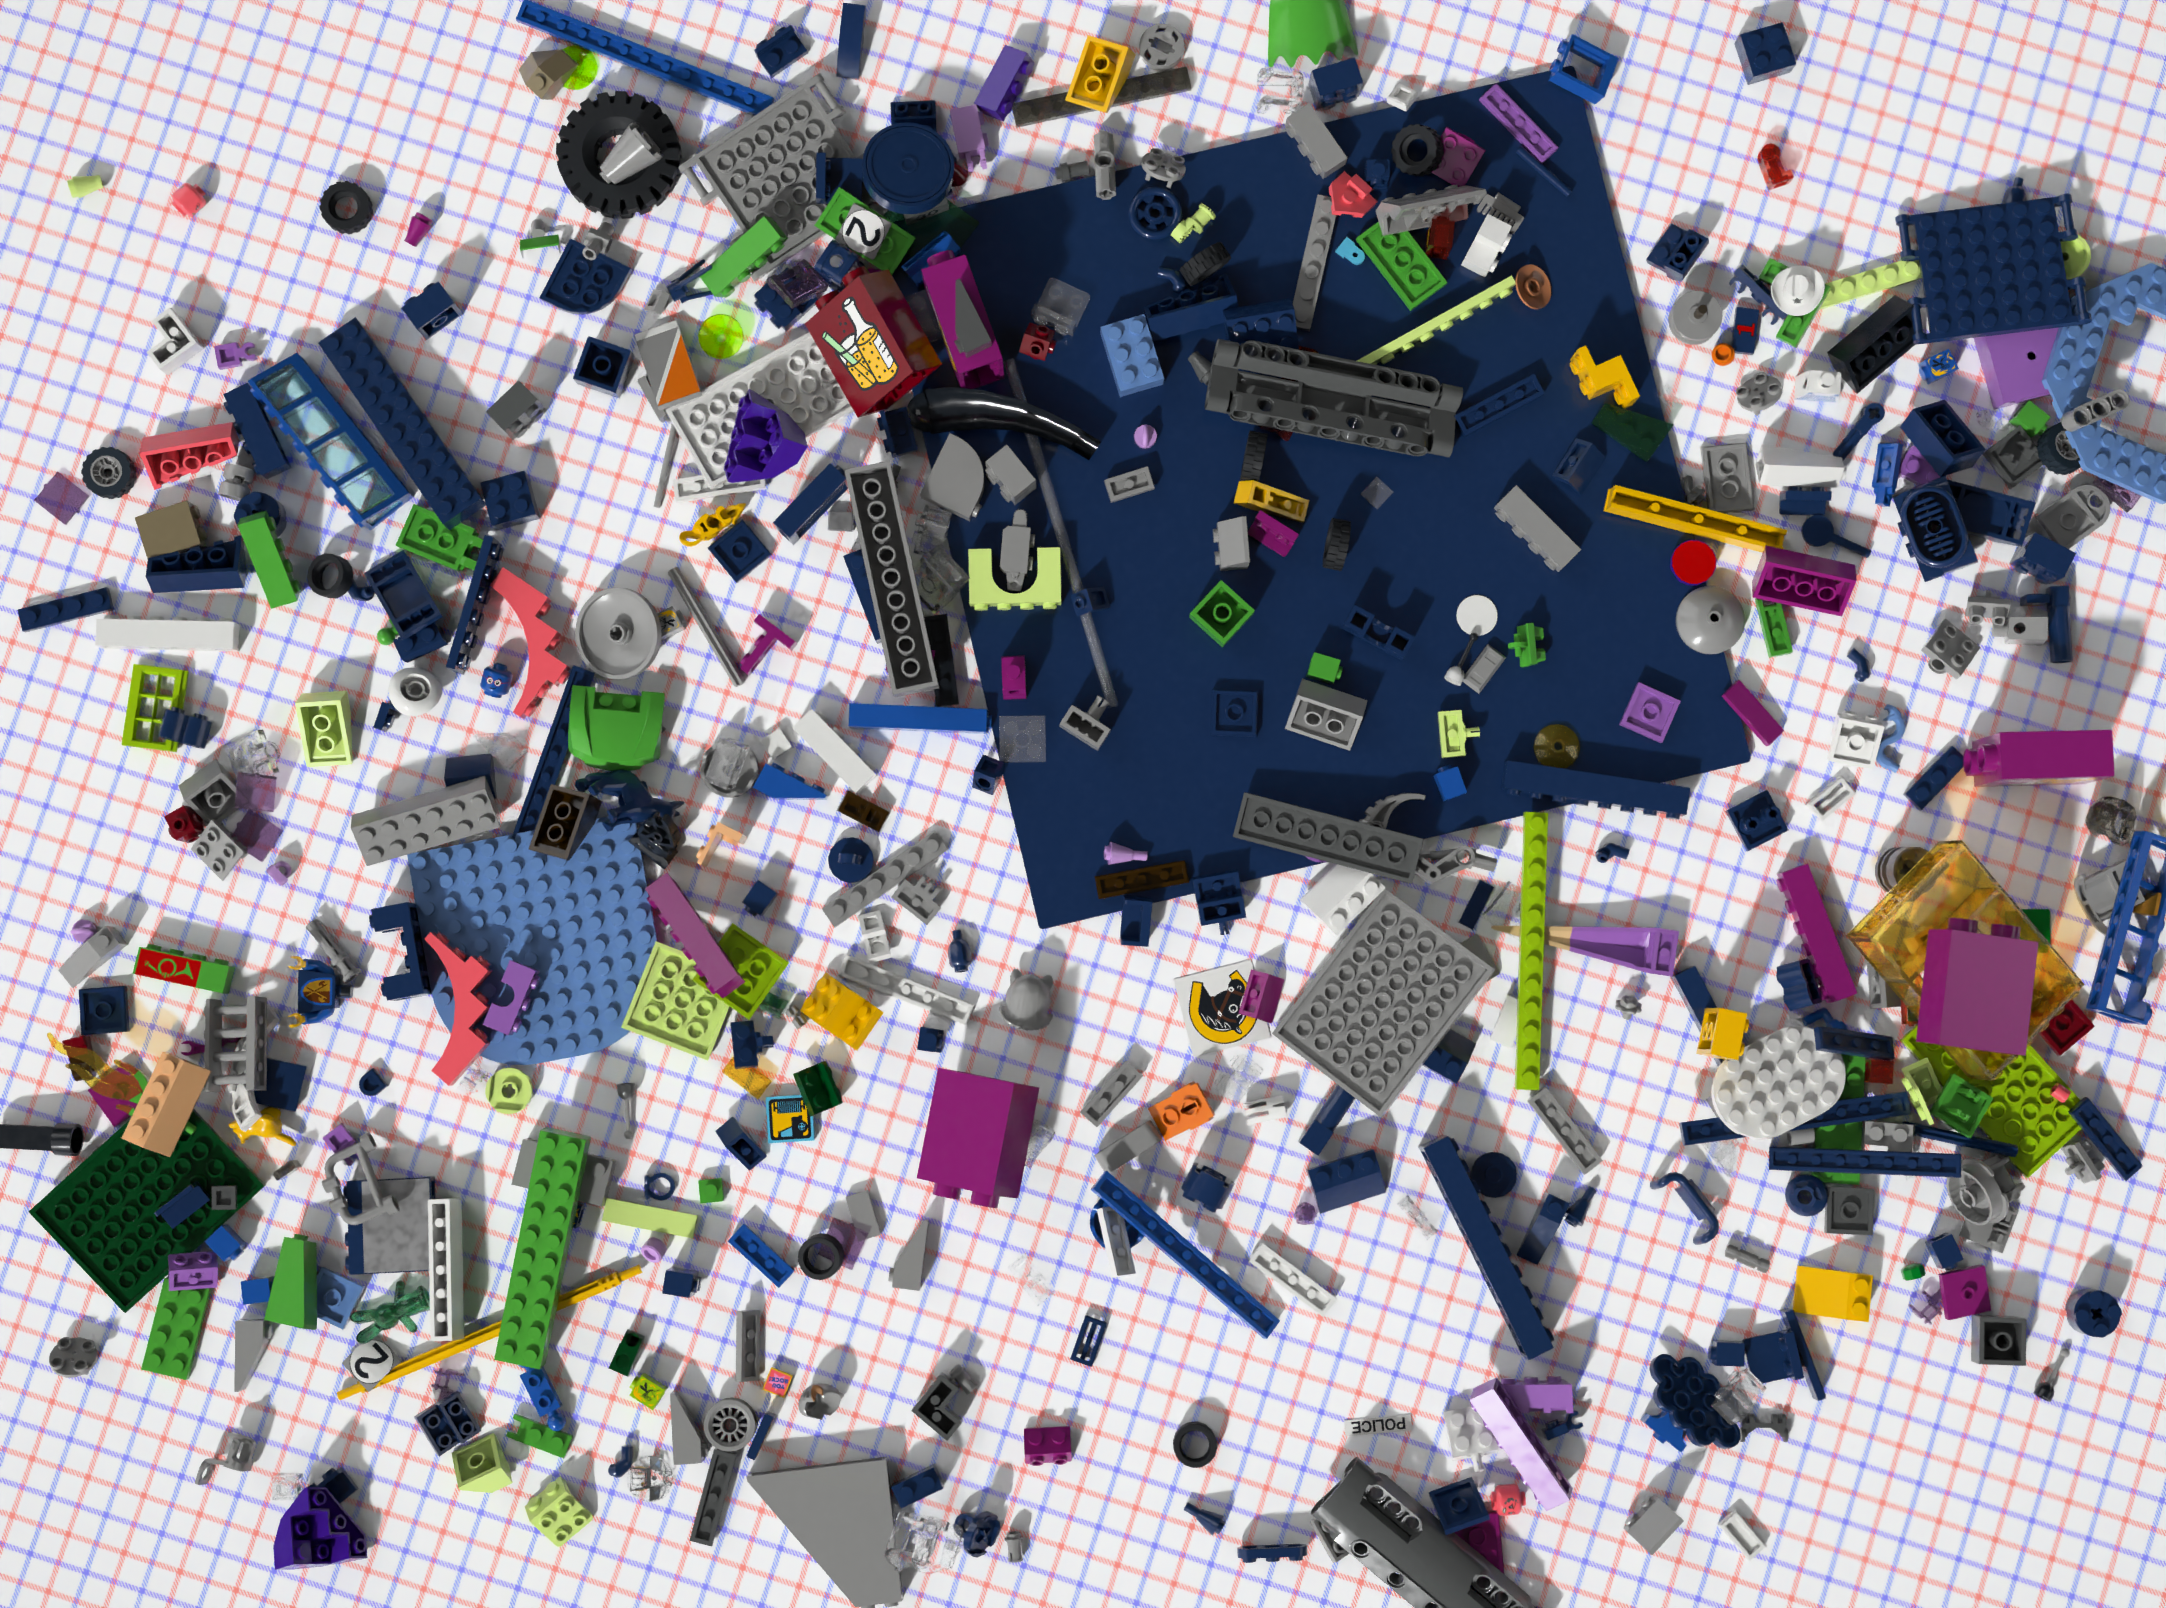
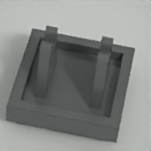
M2021 425L1982 454L2009 489L2015 487L2043 465L2038 457L2036 444Z

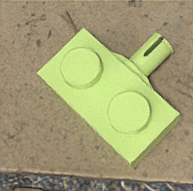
M1462 710L1438 712L1442 758L1466 756V737H1480L1479 727L1465 728L1462 721Z

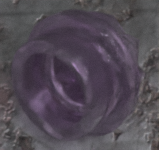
M1303 1202L1297 1206L1294 1217L1297 1224L1311 1225L1315 1223L1317 1213L1313 1205Z

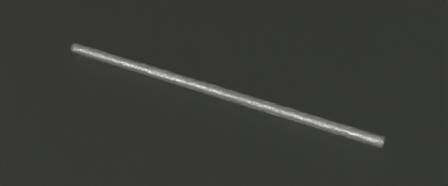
M1005 360L1004 366L1014 398L1027 403L1015 360ZM1025 433L1074 594L1084 590L1047 465L1038 436ZM1090 612L1080 616L1105 700L1110 703L1107 707H1116L1119 704Z

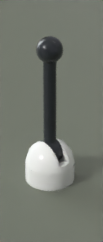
M1477 633L1470 634V641L1458 666H1453L1447 671L1444 678L1448 682L1458 686L1462 684L1465 674L1461 668L1473 643L1478 640Z

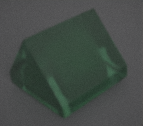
M769 992L760 1004L759 1010L781 1020L789 1001Z

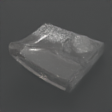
M1508 881L1497 898L1481 915V918L1494 926H1520L1521 888ZM1506 933L1519 942L1518 936Z

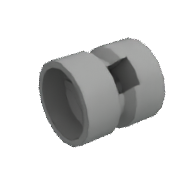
M226 463L223 472L225 481L221 482L218 495L240 501L244 496L250 494L248 485L253 482L255 470ZM234 478L240 479L241 482H240V483L233 482V479H234Z

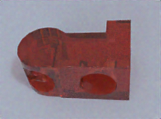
M1772 143L1766 144L1757 156L1768 191L1790 184L1794 178L1791 170H1784L1780 160V149Z

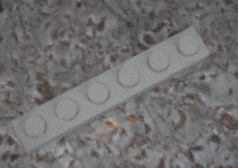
M1319 194L1316 199L1293 300L1297 329L1309 332L1336 215H1332L1331 197Z
M933 831L822 908L823 912L834 928H836L942 855L948 848L936 831Z

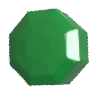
M1919 1263L1906 1265L1900 1270L1905 1281L1915 1280L1926 1274L1924 1266Z

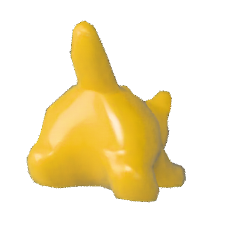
M269 1106L260 1111L262 1117L246 1132L240 1129L236 1119L229 1123V1127L234 1128L233 1132L237 1134L241 1144H244L251 1135H258L264 1138L275 1137L278 1140L296 1146V1141L291 1136L282 1133L281 1111L278 1108Z

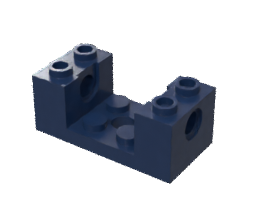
M405 902L371 909L372 915H369V922L375 932L391 933L403 930L400 936L402 945L406 946L407 955L404 957L407 969H410V973L383 978L384 983H381L383 997H386L387 1001H401L432 995L416 904Z

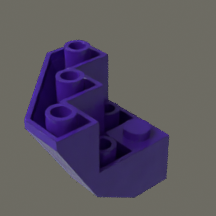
M750 389L745 397H741L739 401L728 455L724 464L727 481L730 483L775 478L798 464L808 447L805 433L789 414Z
M326 1487L304 1488L280 1519L273 1545L275 1570L323 1567L368 1558L366 1534Z

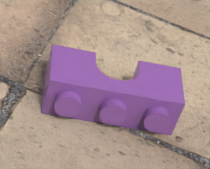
M510 960L501 982L512 987L514 999L508 1006L492 1003L483 1025L506 1035H513L514 1032L517 1033L522 1024L520 1016L523 1010L527 1011L531 1002V998H529L531 990H535L539 984L540 977L538 974L540 971Z

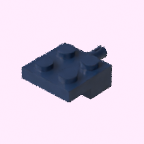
M1237 869L1192 877L1201 926L1219 923L1220 935H1225L1224 928L1227 935L1230 933L1228 921L1247 918Z

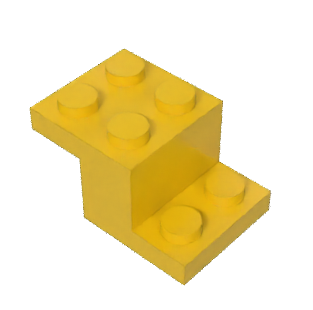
M1583 346L1577 349L1570 359L1571 370L1574 375H1578L1581 381L1579 383L1583 395L1588 396L1589 400L1614 389V398L1618 405H1622L1624 410L1632 406L1640 397L1621 355L1596 366L1587 346Z
M826 972L817 982L815 989L804 1001L800 1009L801 1012L822 1028L834 1034L857 1051L884 1013Z

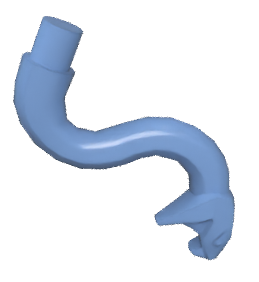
M1887 704L1884 710L1888 711V716L1883 721H1894L1896 723V730L1894 733L1881 739L1876 761L1886 770L1889 769L1896 773L1900 765L1887 757L1884 749L1886 746L1902 738L1905 733L1906 724L1901 716V712L1895 706Z

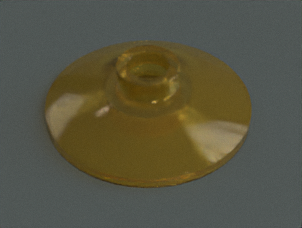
M1560 724L1549 725L1543 728L1535 738L1534 753L1537 760L1543 766L1565 769L1572 765L1579 755L1580 744L1578 737L1567 726ZM1556 742L1561 743V750H1556L1554 748V744Z

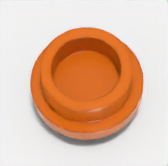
M1727 343L1716 345L1712 351V359L1719 366H1727L1735 358L1733 347Z

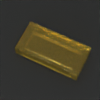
M733 1057L722 1070V1073L758 1100L773 1082L755 1067L735 1069Z

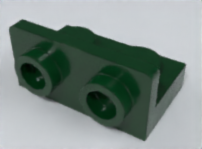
M826 1061L793 1074L810 1117L843 1103L841 1092L835 1084L832 1070Z

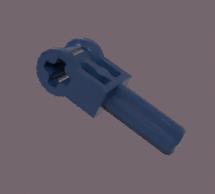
M1871 403L1865 406L1860 413L1858 421L1853 425L1851 431L1834 450L1832 455L1841 457L1844 461L1872 426L1884 418L1885 410L1883 406L1878 403ZM1874 409L1876 411L1875 417L1871 419L1869 418V411Z

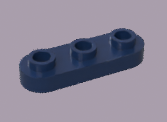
M1300 1543L1237 1547V1556L1244 1563L1256 1562L1258 1558H1266L1267 1562H1277L1282 1557H1289L1290 1561L1303 1560V1556L1308 1555L1307 1544Z

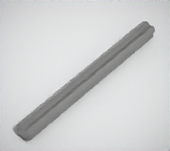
M678 567L670 569L668 571L670 579L734 687L741 686L745 683V679Z

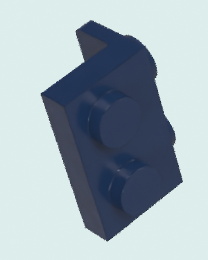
M907 407L886 412L880 410L881 417L877 418L880 431L885 430L887 439L883 440L886 453L891 452L892 458L919 451Z
M1789 486L1788 490L1780 492L1779 514L1825 515L1826 502L1831 501L1832 491H1825V487H1811L1810 491H1802L1800 486Z
M332 1467L321 1476L324 1479L321 1483L316 1485L314 1482L309 1486L326 1487L339 1504L359 1489L343 1467L337 1470Z

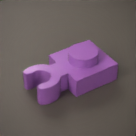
M237 342L214 346L218 369L224 370L243 366L242 359L248 361L257 360L258 358L255 354H247L249 349L256 348L255 344L248 342L241 348H239Z
M340 1123L322 1138L334 1153L356 1142V1139L343 1123ZM350 1157L344 1159L348 1166L353 1164Z

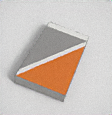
M677 319L634 334L659 411L703 396Z

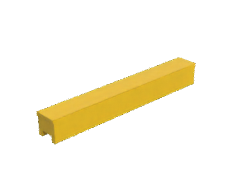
M1618 485L1608 489L1603 510L1763 553L1765 545L1784 549L1782 547L1784 536L1787 535V530Z

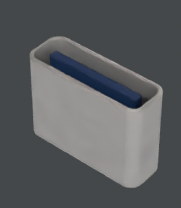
M828 511V531L853 532V512Z

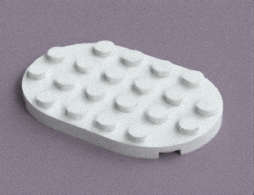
M1802 1026L1785 1027L1745 1046L1743 1055L1739 1056L1738 1060H1724L1715 1072L1713 1085L1711 1086V1096L1719 1118L1733 1132L1755 1140L1771 1139L1829 1110L1838 1101L1843 1092L1846 1078L1845 1065L1841 1054L1816 1051L1814 1029Z

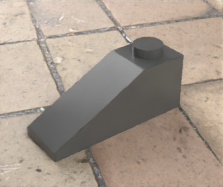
M959 278L956 280L955 332L957 340L954 343L959 353L964 352L966 358L992 346V342Z

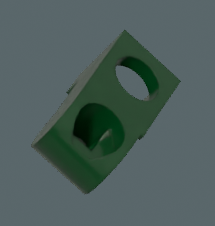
M627 1329L608 1369L630 1377L645 1336Z

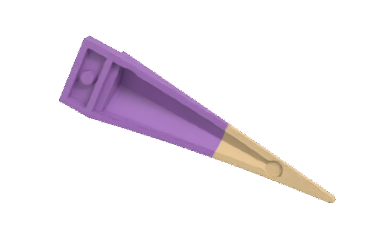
M1491 926L1492 929L1518 937L1520 935V926ZM1545 926L1544 944L1641 972L1673 977L1679 931L1653 927Z

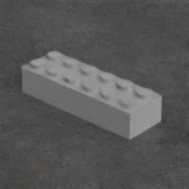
M486 776L356 813L351 817V831L366 866L500 827V812Z

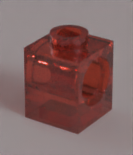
M1865 1059L1864 1082L1893 1084L1894 1061Z

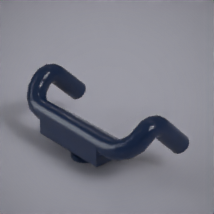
M1670 1172L1660 1179L1651 1181L1650 1188L1653 1190L1663 1188L1672 1181L1678 1182L1680 1186L1674 1190L1698 1221L1708 1220L1710 1224L1709 1230L1703 1235L1693 1237L1695 1245L1708 1243L1715 1238L1719 1231V1221L1714 1214L1715 1208L1692 1179L1688 1180L1683 1174L1678 1172Z

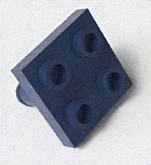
M1768 790L1725 811L1746 852L1789 831L1781 816L1780 809L1776 807Z

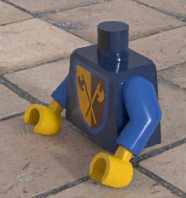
M295 955L290 956V958L297 959L298 961L295 967L288 966L290 969L298 970V1013L288 1015V1017L293 1016L297 1019V1023L289 1025V1027L294 1028L301 1024L320 1023L333 1015L335 1009L340 1008L341 998L353 997V985H341L340 975H335L334 969L319 960L302 959Z

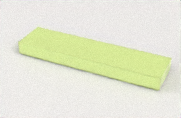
M606 1198L602 1221L692 1239L694 1238L698 1215L612 1198Z

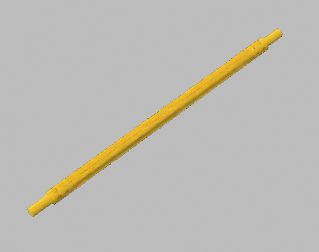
M638 1264L619 1273L617 1271L559 1295L556 1312L621 1285L622 1281L643 1273L641 1266ZM502 1320L464 1335V1339L450 1341L399 1363L373 1389L498 1337ZM357 1381V1384L338 1391L337 1397L339 1400H343L359 1392L363 1394L368 1391Z

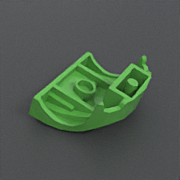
M572 685L568 729V749L570 753L584 761L587 766L607 771L618 769L628 771L639 770L643 765L658 760L661 754L665 693L642 691L641 696L596 692V687Z

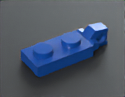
M1901 443L1878 444L1871 487L1874 488V494H1876L1875 504L1881 507H1890L1892 494H1895L1903 450V444Z

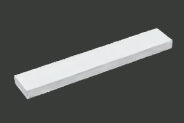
M848 954L845 955L838 976L965 1026L975 1005Z

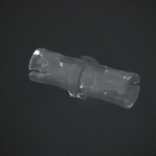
M1406 1195L1397 1203L1410 1219L1411 1225L1414 1224L1426 1240L1437 1233L1438 1230L1425 1216L1424 1210H1420L1409 1195Z

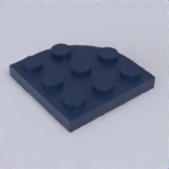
M570 238L539 298L567 313L577 315L595 313L606 308L617 298L632 269L602 253H599L595 260H589L583 255L585 245Z

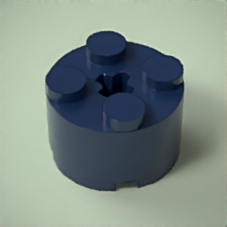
M254 491L244 496L237 504L234 512V519L238 526L240 518L267 510L269 517L272 516L275 520L277 538L284 532L287 526L284 506L266 493Z
M1194 1162L1181 1186V1189L1184 1191L1182 1196L1192 1202L1198 1200L1204 1203L1203 1207L1214 1213L1217 1209H1223L1235 1183L1231 1180L1230 1184L1225 1181L1227 1178L1225 1175L1205 1165L1200 1169L1197 1167L1198 1163Z
M2090 1288L2075 1291L2068 1298L2065 1306L2069 1325L2075 1331L2092 1337L2103 1338L2111 1334L2117 1328L2122 1315V1310L2113 1296L2107 1292Z

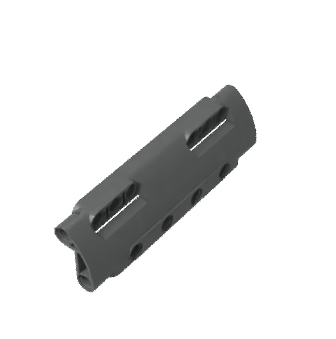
M1218 339L1209 374L1205 410L1230 414L1231 419L1239 422L1412 456H1423L1429 453L1450 457L1454 446L1456 419L1454 416L1462 401L1463 387L1443 383L1440 385L1435 377L1258 341L1249 340L1239 345L1238 342ZM1238 369L1298 380V382L1239 371ZM1371 395L1429 406L1430 408L1371 397Z
M1355 1457L1347 1465L1342 1479L1311 1510V1515L1329 1529V1534L1336 1543L1414 1608H1495L1475 1592L1470 1585L1497 1608H1537L1531 1603V1597L1455 1532L1445 1535L1437 1517L1387 1475L1380 1472L1374 1473V1470L1358 1457ZM1363 1496H1365L1382 1512H1384L1388 1517H1390L1394 1522H1396L1400 1527H1402L1406 1532H1408L1411 1535V1537L1407 1535L1403 1530H1401L1397 1525H1395L1384 1514H1382L1378 1509H1376L1372 1504H1370L1366 1499H1364Z

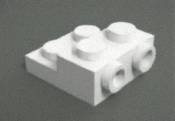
M1844 710L1842 714L1836 713L1831 731L1832 740L1827 760L1873 770L1885 726L1879 721V717L1873 715H1866L1865 718L1856 717L1857 714L1852 711Z

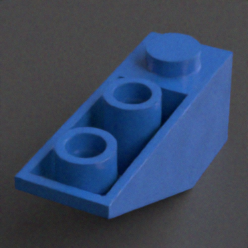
M774 762L771 766L765 763L753 786L755 790L774 800L828 799V796L824 794V788L814 783L812 787L804 783L805 779L795 773L792 776L784 773L785 768Z

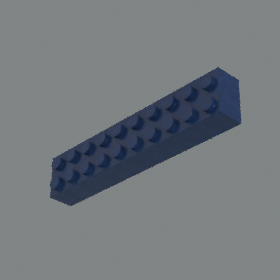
M356 317L318 342L447 529L451 530L486 506L485 500L368 331Z
M1441 1135L1418 1146L1521 1355L1531 1360L1553 1349L1554 1347L1551 1342L1554 1341V1337L1549 1328L1543 1326L1541 1320L1544 1317L1538 1306L1535 1307L1530 1299L1533 1298L1529 1287L1522 1284L1520 1278L1523 1275L1517 1264L1511 1262L1509 1257L1512 1256L1508 1245L1504 1244L1503 1241L1501 1242L1499 1236L1502 1233L1497 1223L1490 1220L1488 1215L1491 1214L1487 1203L1480 1200L1478 1193L1481 1191L1476 1181L1469 1178L1467 1173L1470 1172V1169L1465 1159L1459 1158L1457 1151L1460 1149L1455 1139L1447 1135Z

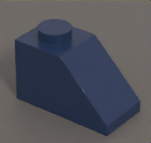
M733 1116L715 1131L724 1146L749 1171L767 1157L766 1153L748 1131Z

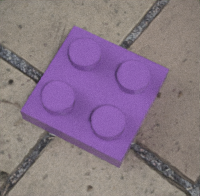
M1638 682L1619 725L1656 742L1663 743L1681 701Z

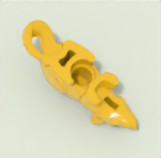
M746 503L731 505L726 509L723 506H719L714 514H704L695 522L691 531L680 533V542L685 546L692 547L702 541H709L715 538L723 528L731 523L733 525L737 523V519L745 509ZM687 538L695 539L696 541L689 542L687 541Z

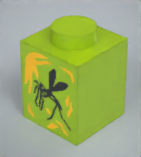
M644 1373L641 1377L636 1376L629 1386L632 1389L629 1396L654 1410L668 1387Z

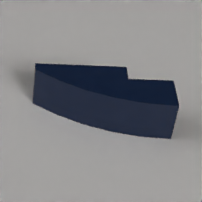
M843 3L836 77L859 80L867 13L866 5Z

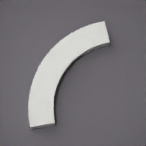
M267 1004L268 1036L273 1027L280 1021L270 1004ZM243 1037L242 1040L239 1039L235 1052L246 1051V1037ZM246 1060L232 1061L230 1075L246 1074ZM229 1084V1092L232 1093L233 1105L231 1107L240 1129L246 1132L262 1117L255 1100L254 1090H246V1084Z

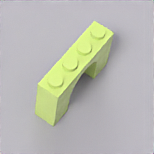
M1060 547L1037 548V578L1028 590L1017 594L1003 591L994 582L992 577L991 549H968L970 607H974V610L984 611L988 610V607L997 606V610H1010L1011 606H1020L1022 610L1034 609V606H1043V609H1056L1057 605H1061Z

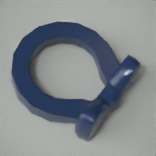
M657 1173L651 1177L649 1175L644 1176L645 1199L652 1197L655 1200L663 1201L673 1195L675 1182L668 1174ZM661 1177L667 1179L670 1183L669 1192L663 1196L656 1195L649 1188L650 1183Z

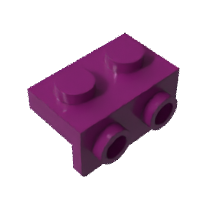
M1070 1426L1025 1428V1464L1040 1466L1044 1463L1063 1465L1071 1462Z

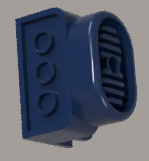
M1946 475L1913 487L1893 497L1901 522L1897 523L1902 537H1908L1909 543L1905 544L1910 558H1916L1924 582L1978 563ZM1931 521H1938L1941 524V530L1937 533H1931L1927 528L1928 524Z

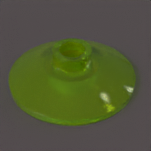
M576 45L562 49L579 64L563 87L570 90H580L589 86L596 78L598 71L595 56L591 51Z
M726 314L710 316L702 323L698 332V341L702 350L715 359L732 357L740 350L744 340V333L739 322ZM720 335L726 336V340L724 342L718 341V337Z

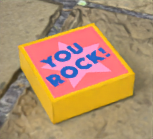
M771 1367L762 1390L784 1398L793 1375Z

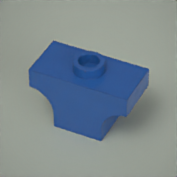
M1662 1411L1657 1415L1645 1413L1640 1419L1654 1431L1652 1436L1662 1444L1667 1441L1679 1452H1682L1687 1446L1683 1441L1684 1430L1673 1426L1669 1418V1412Z

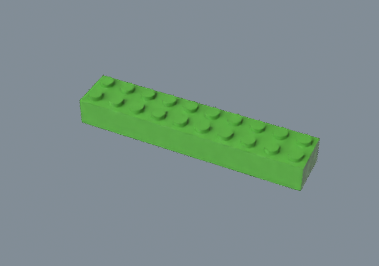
M549 1127L540 1130L494 1360L539 1370L546 1364L591 1136Z

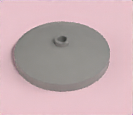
M628 588L601 590L587 600L578 615L575 628L577 648L585 664L598 675L608 679H629L644 672L658 654L661 644V624L658 614L649 600L634 590Z

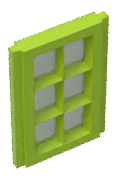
M133 664L122 746L177 752L178 742L157 737L166 709L171 710V707L184 709L189 671Z

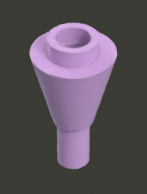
M1110 842L1109 846H1105L1104 860H1108V865L1132 860L1146 861L1147 852L1133 851L1130 848Z

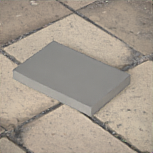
M1747 442L1701 447L1700 453L1707 509L1724 514L1755 510Z

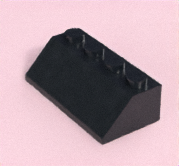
M1894 295L1827 352L1833 368L1836 372H1841V377L1855 393L1858 394L1916 345L1913 344L1912 338L1914 335L1911 315L1914 307L1913 304Z

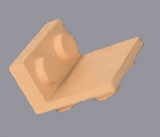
M717 822L716 826L712 825L707 833L709 840L706 846L702 845L696 855V858L699 859L697 863L707 867L721 839L737 846L738 842L744 845L747 836Z

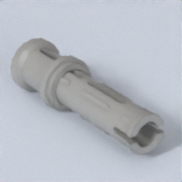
M314 919L306 925L305 928L331 959L332 968H336L342 975L344 983L352 981L362 972L349 959L350 955L348 952H342L318 919Z

